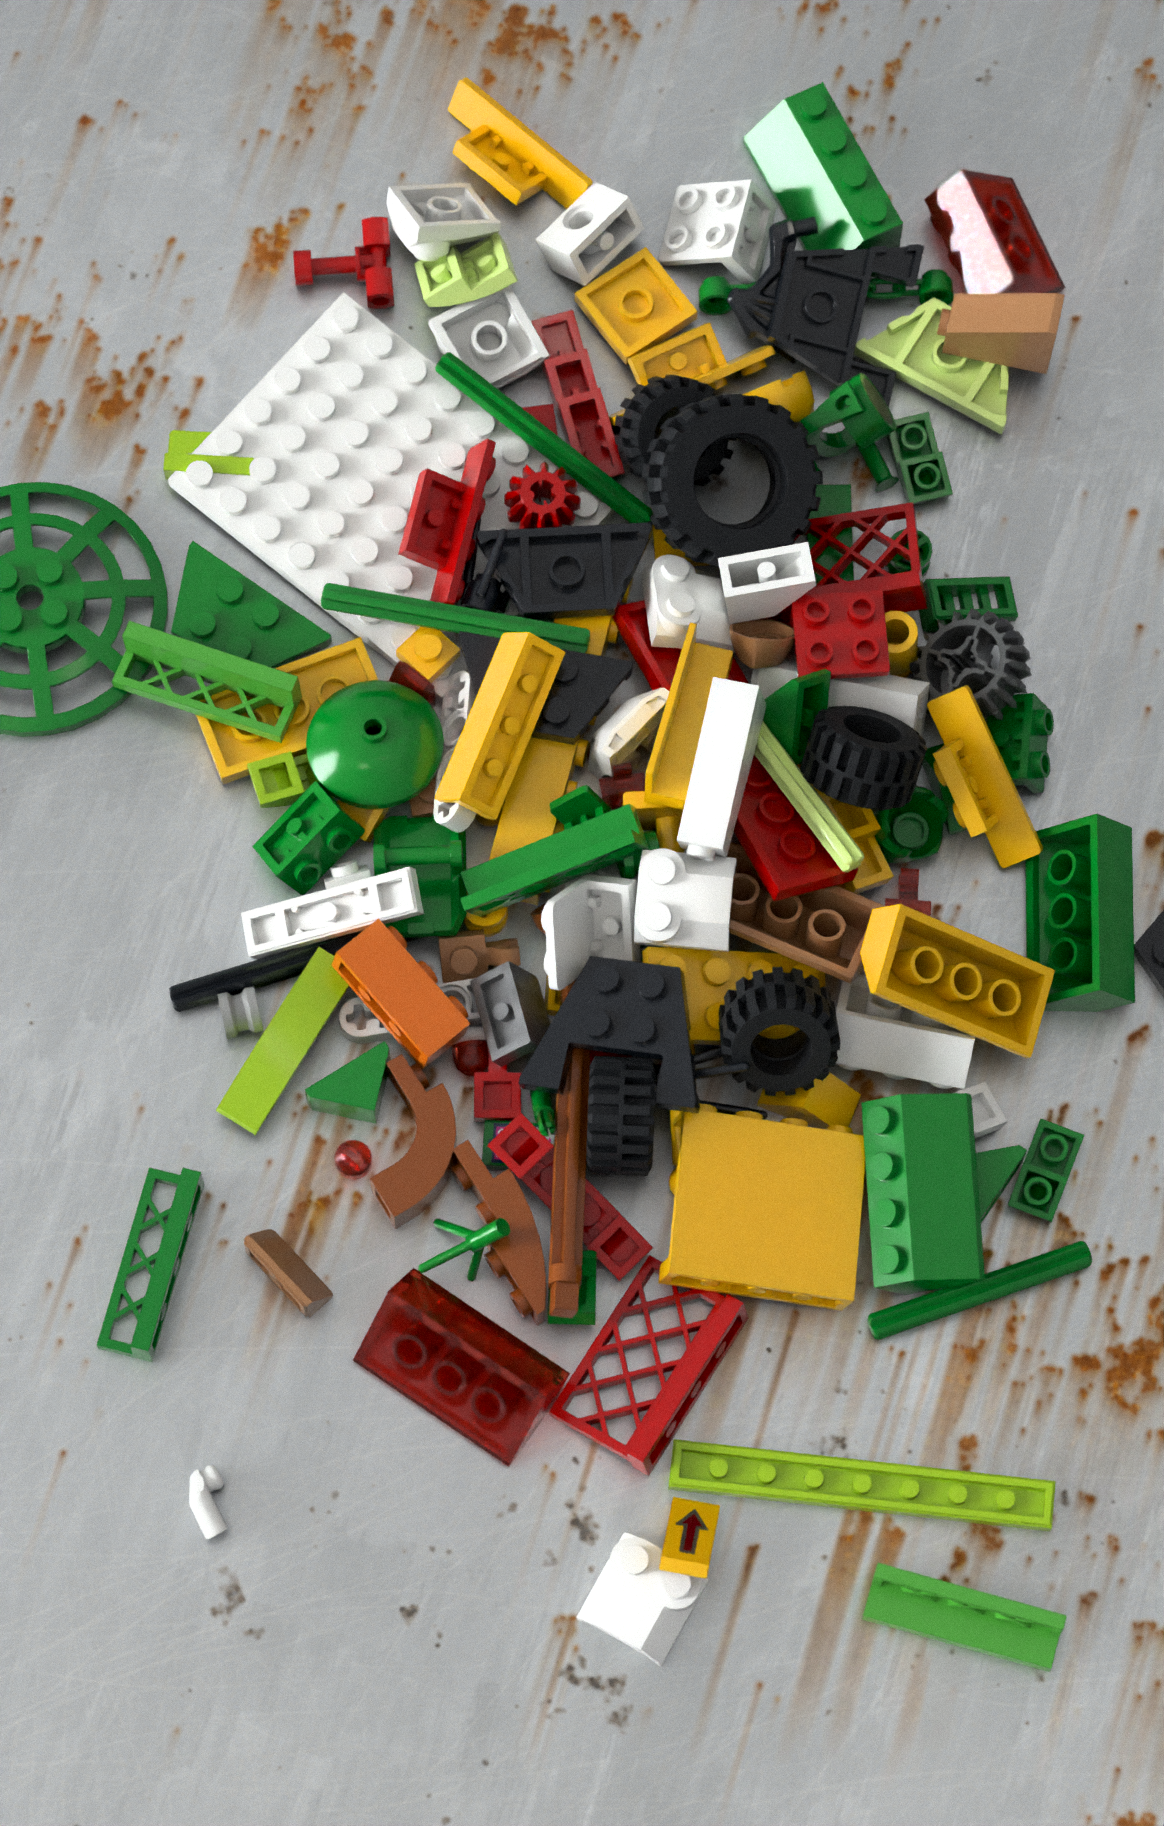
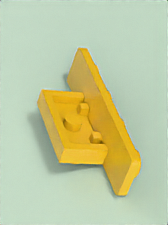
M465 77L458 82L448 110L472 132L457 140L452 153L517 206L539 191L544 190L568 209L593 184L586 174L469 78Z
M704 323L631 356L627 360L637 384L646 386L648 385L647 379L656 376L665 378L666 375H677L698 380V382L708 384L717 390L728 384L726 376L739 370L742 376L761 370L767 366L765 358L776 353L772 345L761 346L726 362L711 324ZM625 408L609 415L611 426H617L615 425L616 415L623 417Z
M967 685L962 686L927 703L928 710L945 744L933 753L936 760L933 763L934 771L939 782L949 788L954 799L953 812L959 825L962 828H967L971 838L985 832L1002 868H1007L1040 854L1043 851V846L970 687Z

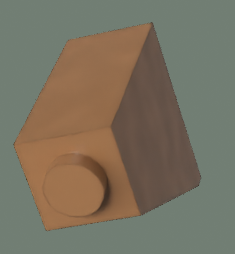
M955 293L951 310L942 308L937 335L945 336L942 353L1047 374L1065 295L1059 293Z

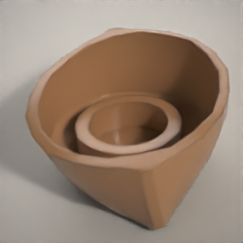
M772 619L750 620L734 623L729 627L731 643L738 658L752 669L775 667L782 664L795 642L793 627Z

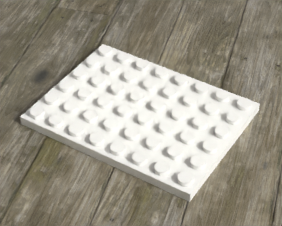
M343 292L192 453L196 455L254 458L249 467L250 475L213 473L212 467L207 462L194 461L187 467L186 471H175L168 478V482L171 488L321 607L322 591L327 583L430 601L438 571L398 554L418 476L423 470L428 468L461 482L470 448L487 438L495 441L493 457L496 459V466L491 478L485 484L482 497L485 498L486 504L481 516L480 531L519 529L520 522L510 523L507 519V511L510 508L504 505V494L511 491L509 480L512 476L523 478L522 469L526 464L535 473L540 472V465L544 461L548 464L549 472L552 474L559 467L439 375L435 370V363ZM566 474L564 480H573V478ZM577 482L578 487L575 495L581 498V506L577 511H573L576 515V522L572 526L604 525L615 511ZM541 498V502H539L538 499H535V503L543 505L544 500H546L547 504H549L550 500ZM479 546L473 580H475L477 574L484 573L488 562ZM494 572L493 577L499 580L496 573ZM502 585L501 588H500V590H501L502 593H503V591L505 590V588L503 587V585ZM510 599L504 614L521 617L515 604ZM459 600L455 605L460 606L462 600ZM324 609L356 636L361 637L366 644L441 704L451 677L462 670L468 672L463 652H460V657L428 686L396 657V649L420 626ZM440 630L460 648V633Z

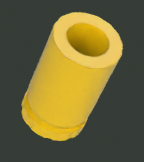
M889 611L885 613L890 662L889 675L906 678L909 674H912L909 666L910 663L918 660V627L915 620L907 613Z

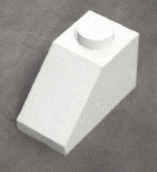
M808 542L718 558L729 624L775 616L816 586Z

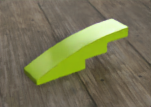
M318 947L216 1109L217 1112L254 1135L257 1134L293 1079L307 1053L328 1023L333 1011L350 987L331 966L335 956L321 947Z

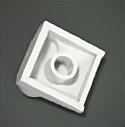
M471 183L389 186L387 207L391 227L407 249L420 260L436 261L440 257L447 255L452 245L486 238L499 232L501 229V221L497 220L472 189Z
M511 286L489 296L459 304L429 320V327L436 338L439 351L443 355L447 352L452 353L497 389L530 373L541 365L545 359L550 357Z
M671 554L658 557L653 565L645 564L641 574V582L652 647L682 649L691 622L697 624L696 643L735 652L730 639L729 627L731 624H729L721 575L695 570L689 561Z
M667 848L642 850L635 906L634 943L636 945L729 952L731 902L737 858L714 856V861L709 862L686 856V853L675 852Z
M624 1532L619 1543L613 1548L607 1564L585 1601L577 1619L599 1628L653 1660L655 1664L662 1666L705 1590L709 1579L659 1570L662 1549L645 1539Z

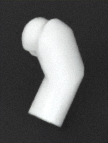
M209 1465L200 1472L197 1469L190 1476V1508L206 1539L214 1537L228 1528L211 1495V1492L221 1489L224 1485L214 1465Z

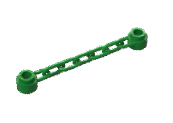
M940 269L928 270L922 275L921 279H917L914 286H918V289L906 290L904 285L873 278L870 279L866 297L870 299H895L901 296H919L921 305L932 298L950 305L954 299L953 281L945 271ZM708 277L698 289L699 309L703 313L712 316L726 314L732 310L727 302V297L732 289H747L756 282L730 285L724 277ZM893 284L892 292L876 293V285Z

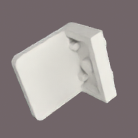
M586 874L546 902L542 911L541 924L542 928L546 931L547 952L544 958V970L548 975L550 989L562 990L575 981L590 956L641 962L640 945L634 943L636 879Z

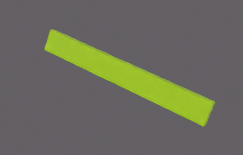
M674 1439L668 1490L1050 1532L1053 1522L1056 1481Z

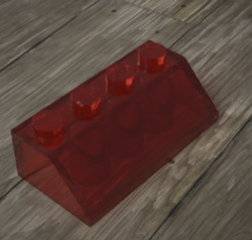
M415 1268L409 1271L388 1291L353 1358V1361L508 1467L516 1459L549 1412L570 1374Z

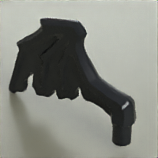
M814 216L795 221L789 218L772 224L769 228V267L753 286L747 289L733 288L727 297V302L747 338L752 339L756 337L767 345H772L777 353L792 364H795L796 359L766 339L785 255L789 251H795L797 238L818 234Z

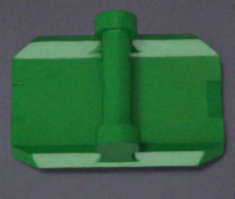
M433 814L432 817L408 818L407 815L389 816L374 830V876L406 867L416 869L424 914L384 925L386 927L393 926L400 932L403 938L456 935L467 915L460 898L467 896V890L460 873L466 870V829L459 833L453 832L436 823Z

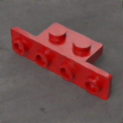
M488 438L470 448L461 482L428 468L419 473L398 554L438 571L430 601L455 605L463 594L465 582L461 578L464 566L471 558L475 548V540L472 538L475 523L481 518L485 509L486 500L482 497L485 484L491 478L496 466V459L493 457L496 442Z

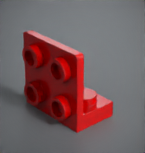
M883 590L804 594L790 604L789 626L794 629L798 677L822 669L831 672L830 679L889 675L890 662Z

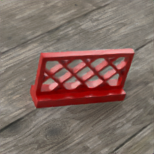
M913 502L808 519L812 525L805 535L812 534L819 539L810 550L813 570L823 578L805 594L883 590L885 613L889 611L909 612L927 609L926 593L922 579L916 513ZM906 518L907 527L895 541L880 532L888 521ZM856 527L864 533L850 548L835 539L844 528ZM873 538L888 547L875 563L859 554ZM907 542L909 544V550L904 547V545ZM828 546L843 554L830 571L815 562ZM896 554L907 559L911 564V571L890 574L884 568ZM852 561L868 570L859 580L845 581L839 577ZM790 605L775 616L761 619H772L789 625Z
M650 1255L549 1410L551 1417L628 1460L633 1468L647 1476L653 1471L748 1320L743 1302L729 1294L724 1297L713 1291L682 1287L688 1291L679 1293L678 1287L671 1285L674 1295L647 1302L644 1287L654 1272L659 1274L660 1264L662 1263ZM638 1296H640L641 1303L633 1305ZM702 1298L714 1305L705 1320L686 1324L682 1307L683 1302ZM676 1304L681 1326L654 1333L649 1311ZM644 1313L648 1334L622 1341L619 1326L623 1319ZM697 1332L691 1341L689 1333ZM614 1335L616 1343L608 1344ZM684 1335L687 1349L681 1359L661 1363L657 1342ZM651 1344L656 1365L629 1372L624 1350ZM618 1352L623 1374L596 1380L593 1366L599 1357ZM672 1371L666 1381L664 1373ZM589 1374L591 1382L583 1384ZM659 1375L662 1389L657 1397L636 1403L631 1381ZM626 1383L631 1405L604 1412L599 1390ZM593 1391L597 1414L577 1418L565 1411L574 1396ZM647 1411L643 1419L640 1420L639 1412ZM633 1414L636 1430L627 1444L624 1445L610 1437L606 1421ZM601 1423L602 1431L591 1425Z

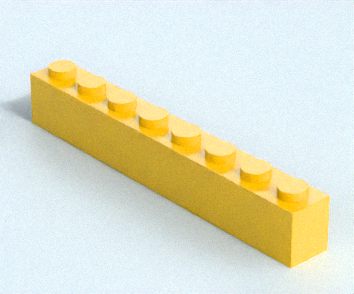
M633 577L621 601L623 603H628ZM612 615L554 619V623L585 628L590 631L587 654L605 657L608 643L616 644L620 633L612 619ZM597 716L593 717L588 725L594 726ZM584 734L575 745L530 737L506 795L489 860L564 830V825L551 814L549 804L578 788V782L572 781L575 766L584 767L589 740L583 739ZM541 893L519 902L538 906Z

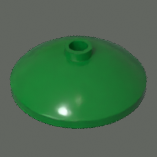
M363 681L340 689L326 699L318 708L308 728L306 740L307 757L316 780L334 798L358 808L384 809L411 800L420 794L434 779L440 768L444 753L443 730L435 710L414 690L390 681ZM375 726L381 729V732L377 735L372 736L366 733V730L370 727Z

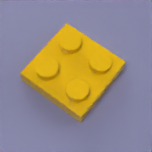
M644 247L574 293V301L625 365L629 364L627 358L662 343L697 320L698 316L696 308L647 247Z

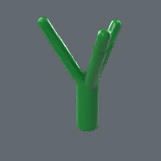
M439 1218L435 1219L433 1225L436 1228L466 1239L464 1242L421 1263L418 1266V1270L421 1273H425L470 1250L472 1251L467 1279L474 1281L484 1248L509 1235L510 1226L508 1222L503 1218H498L484 1227L473 1231Z

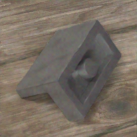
M507 961L471 980L472 990L492 1062L502 1067L532 1051L535 1052L550 1026L537 977Z

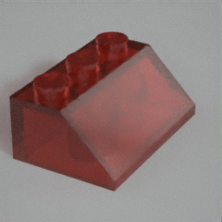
M961 169L924 199L931 213V223L941 234L948 249V259L954 268L958 270L966 287L965 293H1059L1065 288L1013 178Z

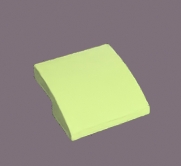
M498 232L483 239L461 254L455 245L450 246L449 253L436 261L419 260L414 263L423 299L428 307H444L474 301L498 292L518 281L507 244Z

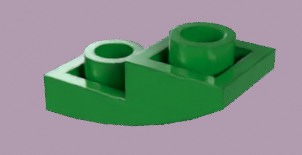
M929 412L895 419L896 430L887 435V440L907 502L918 504L952 496L953 492L943 452L938 450Z
M1040 1118L1007 1206L1052 1222L1084 1134Z

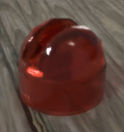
M486 1040L462 1041L451 1046L454 1064L464 1075L474 1076V1072H483L488 1065V1045Z
M347 1140L335 1152V1166L342 1177L349 1180H357L369 1173L372 1167V1155L368 1146L363 1142ZM350 1149L364 1162L358 1166L344 1152Z

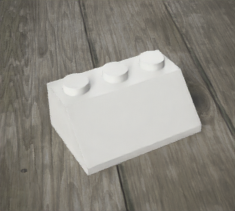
M860 974L851 984L842 980L836 1009L840 1037V1050L837 1051L838 1060L836 1062L838 1066L853 1071L866 1069L881 1072L885 1076L897 1080L911 1078L926 1081L942 1089L953 1087L965 1089L975 1042L974 1036L872 994L866 975Z

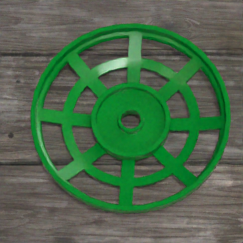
M49 482L16 483L0 487V499L10 497L12 516L0 519V533L13 529L15 550L0 556V648L3 647L20 654H28L30 674L23 675L0 670V686L18 690H32L36 717H15L0 714V734L32 737L50 736L72 731L99 720L120 706L132 693L112 686L86 704L66 712L54 714L51 687L59 686L78 678L93 668L99 661L114 674L116 673L123 656L111 646L115 642L123 624L126 598H153V614L150 628L166 632L169 618L168 591L162 565L151 542L136 522L117 506L94 493L70 485ZM28 494L67 496L89 503L100 510L82 526L75 521L57 515L30 513ZM115 521L126 529L139 546L148 565L151 579H123L122 571L115 556L98 537ZM31 526L55 528L73 536L56 553L52 550L33 546ZM89 546L102 561L110 580L82 582L78 571L72 563ZM27 592H38L44 597L41 605L32 610L22 608L19 605V600ZM112 598L108 621L101 635L97 636L82 624L86 610V600ZM70 638L87 651L69 665L48 672L46 652L58 648ZM136 659L128 678L142 682L154 665Z

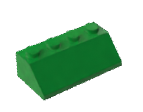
M823 82L783 99L743 137L746 148L786 219L791 218L795 221L815 217L818 234L797 238L803 250L838 248L855 250L869 249L875 246H887V248L900 247L903 222Z
M1097 813L1036 831L1043 846V851L1036 856L1026 859V946L1028 959L1055 970L1044 1011L1101 1012L1135 1003L1132 827Z
M898 1094L861 1102L874 1288L909 1295L985 1280L971 1094Z

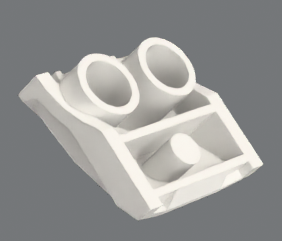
M658 688L626 700L591 736L588 770L600 781L609 775L616 782H622L635 770L641 760V754L636 749L642 745L648 751H652L669 695V691L666 688Z

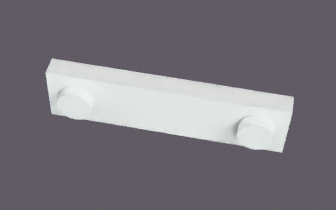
M406 867L241 913L248 955L250 958L258 959L365 930L378 918L383 924H388L424 914L416 869Z

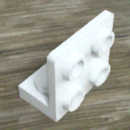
M752 180L680 185L676 189L658 260L664 266L721 262L742 284L757 282L769 238V228L772 225L777 206Z

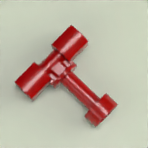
M369 217L362 219L363 246H355L354 256L312 258L311 249L293 251L296 286L313 285V276L357 273V282L366 281L368 308L385 309L393 307L392 268L387 267L386 257L391 256L388 218Z

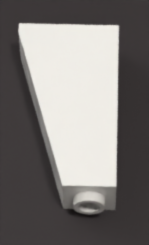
M788 655L782 664L775 667L754 669L751 684L760 687L764 699L790 680L798 677L796 656ZM894 675L830 679L828 707L856 706L873 709L906 723L923 738L930 683Z
M713 677L677 836L678 844L682 849H687L686 856L712 862L715 855L727 857L766 710V702L758 685Z

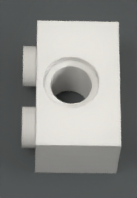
M594 182L536 239V242L552 271L586 286L645 227L628 196Z

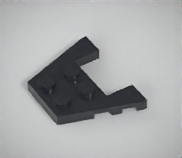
M911 244L906 247L891 248L875 246L869 249L855 250L838 248L789 251L785 255L766 340L837 386L842 385L859 373L865 374L878 389L889 407L897 372L854 361L853 355L870 278L875 277L912 288L917 282L924 246Z
M590 956L523 1070L518 1084L526 1090L563 1095L574 1048L662 1060L655 1092V1105L657 1108L699 1113L700 1103L695 1085L694 1074H696L691 1051L689 1034L691 1027L686 985L681 968Z

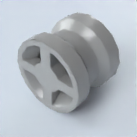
M254 986L244 988L242 993L237 995H230L227 992L217 994L227 1039L235 1038L239 1032L250 1030L253 1033L263 1031Z

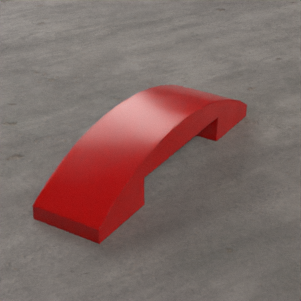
M520 1112L487 1146L551 1210L554 1145L545 1136L541 1135L540 1131ZM585 1178L583 1243L589 1250L597 1252L599 1261L620 1281L653 1247Z

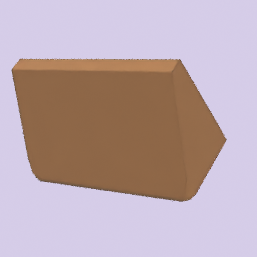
M266 1229L249 1234L244 1238L246 1254L305 1317L308 1316L310 1318L332 1299V1291L276 1231Z

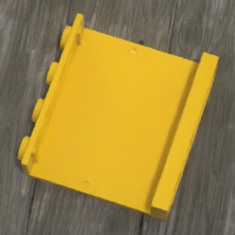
M700 1104L699 1113L681 1111L674 1119L673 1126L681 1127L670 1250L669 1257L660 1264L658 1283L842 1311L851 1304L855 1298L864 1188V1135L853 1134L852 1128L840 1125L827 1126L826 1129L808 1127L807 1121L797 1118H784L780 1122L763 1120L762 1114L753 1111H738L735 1115L719 1113L715 1106Z

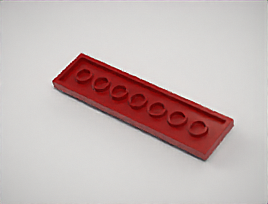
M644 600L620 605L616 614L612 615V619L652 690L664 687L670 692L682 649L651 646ZM733 657L727 680L749 684ZM754 755L734 833L772 899L778 901L853 881L859 869H853L846 873L839 868Z

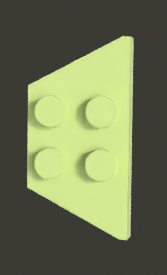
M932 298L916 307V310L911 315L901 316L887 324V329L869 340L863 338L857 342L854 355L876 367L897 372L896 378L1001 435L1004 432L1007 420L1006 406L1009 366L942 353L945 336L937 335L942 308L951 310V306L936 298Z

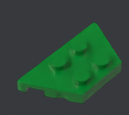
M191 542L188 547L173 619L172 635L271 668H277L293 662L296 657L317 647L323 650L332 643V637L328 632L196 542Z

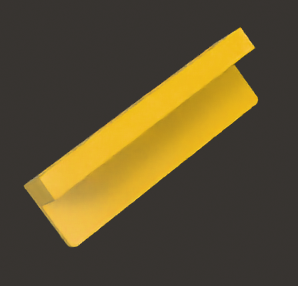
M691 622L647 766L644 795L645 802L683 810L713 677L728 679L733 662V651L696 643L697 624Z
M530 632L502 634L436 792V800L446 803H457L486 819L497 820L566 653L565 651Z

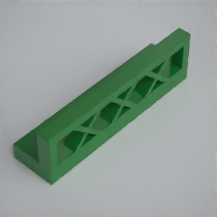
M631 804L624 805L460 872L468 893L467 896L460 898L464 911L482 917L641 853L642 850H648L649 846L635 807Z
M149 1167L98 1338V1349L153 1362L204 1188L201 1172L182 1168L181 1175ZM157 1182L177 1187L171 1208L162 1213H159L152 1201ZM150 1208L155 1217L145 1222ZM159 1224L164 1232L159 1250L146 1258L139 1246L141 1234ZM137 1252L141 1261L132 1266ZM146 1268L151 1276L146 1294L143 1298L133 1302L125 1289L128 1278ZM124 1297L128 1306L119 1311L122 1298ZM133 1313L138 1322L131 1344L112 1340L111 1335L115 1323Z

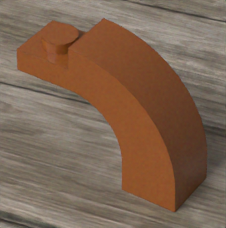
M403 1054L386 1063L387 1075L415 1120L417 1126L415 1139L404 1157L370 1178L371 1191L395 1230L420 1215L440 1195L451 1175L450 1167L454 1165L452 1149L457 1147L455 1114L445 1086L441 1083L426 1092L425 1090L430 1087V1084L424 1072L417 1063L410 1066Z

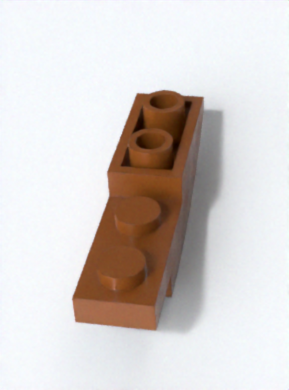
M466 1140L452 1149L455 1165L450 1167V1171L460 1188L464 1192L471 1188L480 1202L475 1206V1209L484 1225L498 1218H503L508 1222L510 1226L509 1235L487 1246L489 1252L484 1254V1258L494 1275L498 1279L505 1275L513 1287L514 1291L509 1293V1296L523 1318L531 1315L538 1326L546 1320L547 1290L545 1261L533 1214L511 1170L507 1169L493 1178L469 1140Z

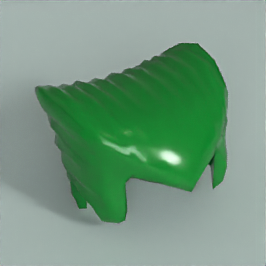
M916 785L911 801L905 804L904 807L892 808L890 810L878 809L874 813L881 827L875 838L887 863L901 864L913 862L938 853L943 839V825L949 818V810L944 802L933 794V791Z

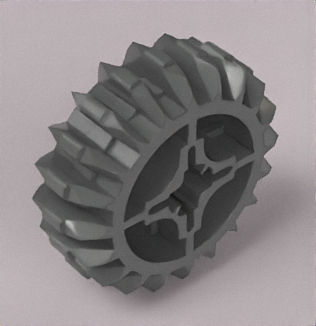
M971 608L966 619L961 613L953 611L952 622L949 624L937 619L939 630L934 634L923 631L927 644L925 646H918L917 655L919 660L911 662L909 665L910 671L914 674L912 679L930 683L927 703L943 695L941 691V675L944 669L949 673L946 682L949 687L946 693L967 685L974 695L986 724L988 717L991 715L997 720L1003 721L1001 709L1006 705L1011 708H1017V702L1014 700L1013 695L1015 693H1027L1026 686L1021 680L1032 676L1030 673L1031 669L1026 664L1031 658L1029 651L1023 646L1025 644L1024 638L1018 631L1013 630V625L1007 619L1002 618L999 620L997 615L990 611H987L982 616L978 610ZM994 645L999 647L1000 652L997 670L991 666L994 657L991 651ZM927 707V708H926V713L932 718V716H931V714H930V712H929V710H928V707Z

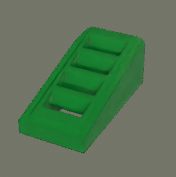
M1010 576L926 579L923 582L927 609L918 611L922 630L925 632H937L939 630L937 619L945 621L946 624L951 623L953 611L961 613L966 619L970 609H974L972 594L977 595L979 609L974 610H978L982 616L987 611L995 613L999 620L1004 618L1010 622L1018 618ZM995 591L998 608L991 607L988 592ZM953 597H958L959 610H955Z

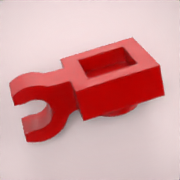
M489 1048L488 1072H474V1122H485V1120L512 1121L521 1112V1086L518 1084L521 1072H507V1064L501 1067L492 1062Z

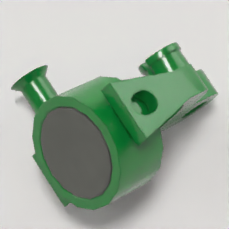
M859 373L832 390L827 400L814 412L799 421L809 432L805 436L808 444L816 445L819 456L837 457L852 447L857 446L877 484L875 492L888 490L898 482V477L891 475L875 444L894 432L897 426L884 398L865 374ZM840 422H842V424L845 427L842 431L837 433H826L822 431L823 429L838 424ZM815 463L816 471H821Z

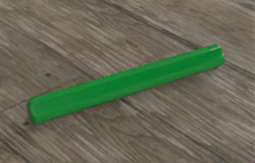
M1079 1241L986 1273L985 1280L946 1287L873 1312L868 1316V1326L873 1337L880 1340L1085 1269L1091 1265L1092 1255L1087 1244L1084 1241Z

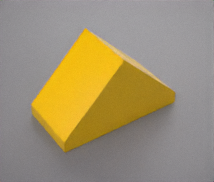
M829 1072V1075L823 1081L817 1078L814 1079L813 1088L807 1091L802 1087L795 1089V1095L785 1096V1091H776L775 1096H767L763 1089L757 1106L787 1118L805 1120L808 1122V1126L826 1129L827 1126L831 1125L849 1127L861 1094Z

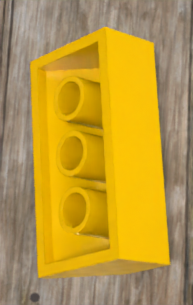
M902 904L872 909L860 951L869 989L872 994L1019 1056L1031 1058L1055 973L1054 969Z

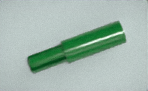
M530 1090L533 1114L541 1135L549 1136L548 1128L553 1135L555 1132V1111L551 1093Z

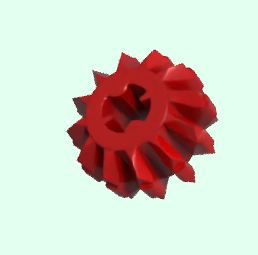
M545 461L540 465V472L536 473L526 464L522 469L523 478L512 476L509 480L511 491L504 494V505L510 508L507 511V519L510 523L520 522L519 529L562 527V524L567 526L574 525L576 515L573 511H577L581 506V498L575 495L578 487L575 479L564 480L566 471L563 469V466L552 474L549 472V466ZM541 498H547L550 500V503L547 504L546 500H544L543 505L535 503V499L541 502Z

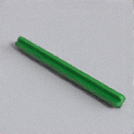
M447 352L441 357L435 367L439 375L557 467L563 466L566 474L575 479V481L629 523L651 522L649 517L654 514L652 509L645 505V503L455 355Z
M333 583L325 584L321 596V607L331 611L454 633L462 631L501 638L503 633L530 632L560 649L586 653L589 647L590 631L585 628Z

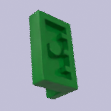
M1034 693L1014 694L1013 698L1017 702V708H1011L1006 705L1001 709L1003 721L997 720L991 715L988 717L987 726L1014 785H1025L1033 794L1043 793L1044 780L1050 774L1047 742L1048 736L1052 734L1054 728L1053 715L1051 710Z
M314 781L252 847L276 877L300 895H304L364 834L365 829L342 809L332 795L317 781Z

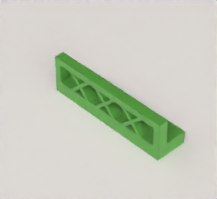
M132 621L128 622L122 635L126 651L112 679L113 687L282 743L302 698L298 676ZM136 659L154 665L158 674L142 682L128 678ZM162 668L167 669L169 671L163 672ZM182 676H188L196 679L200 689L182 696L173 693L168 682ZM204 682L209 683L211 685L205 686ZM224 690H230L238 693L242 703L224 710L215 707L210 696ZM246 696L251 697L253 699L247 700ZM205 699L206 703L200 702V700ZM266 704L283 708L276 726L257 721L252 710ZM247 713L248 717L242 716V714Z
M877 1563L862 1620L1050 1672L1067 1615Z

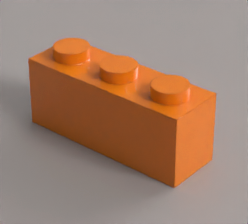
M378 918L336 952L331 966L423 1070L464 1037L470 1025V1022L467 1020L468 1013L457 998L452 995L447 997L436 985L438 979L433 970L421 960L417 963L406 950L407 943L400 932L393 926L386 927Z

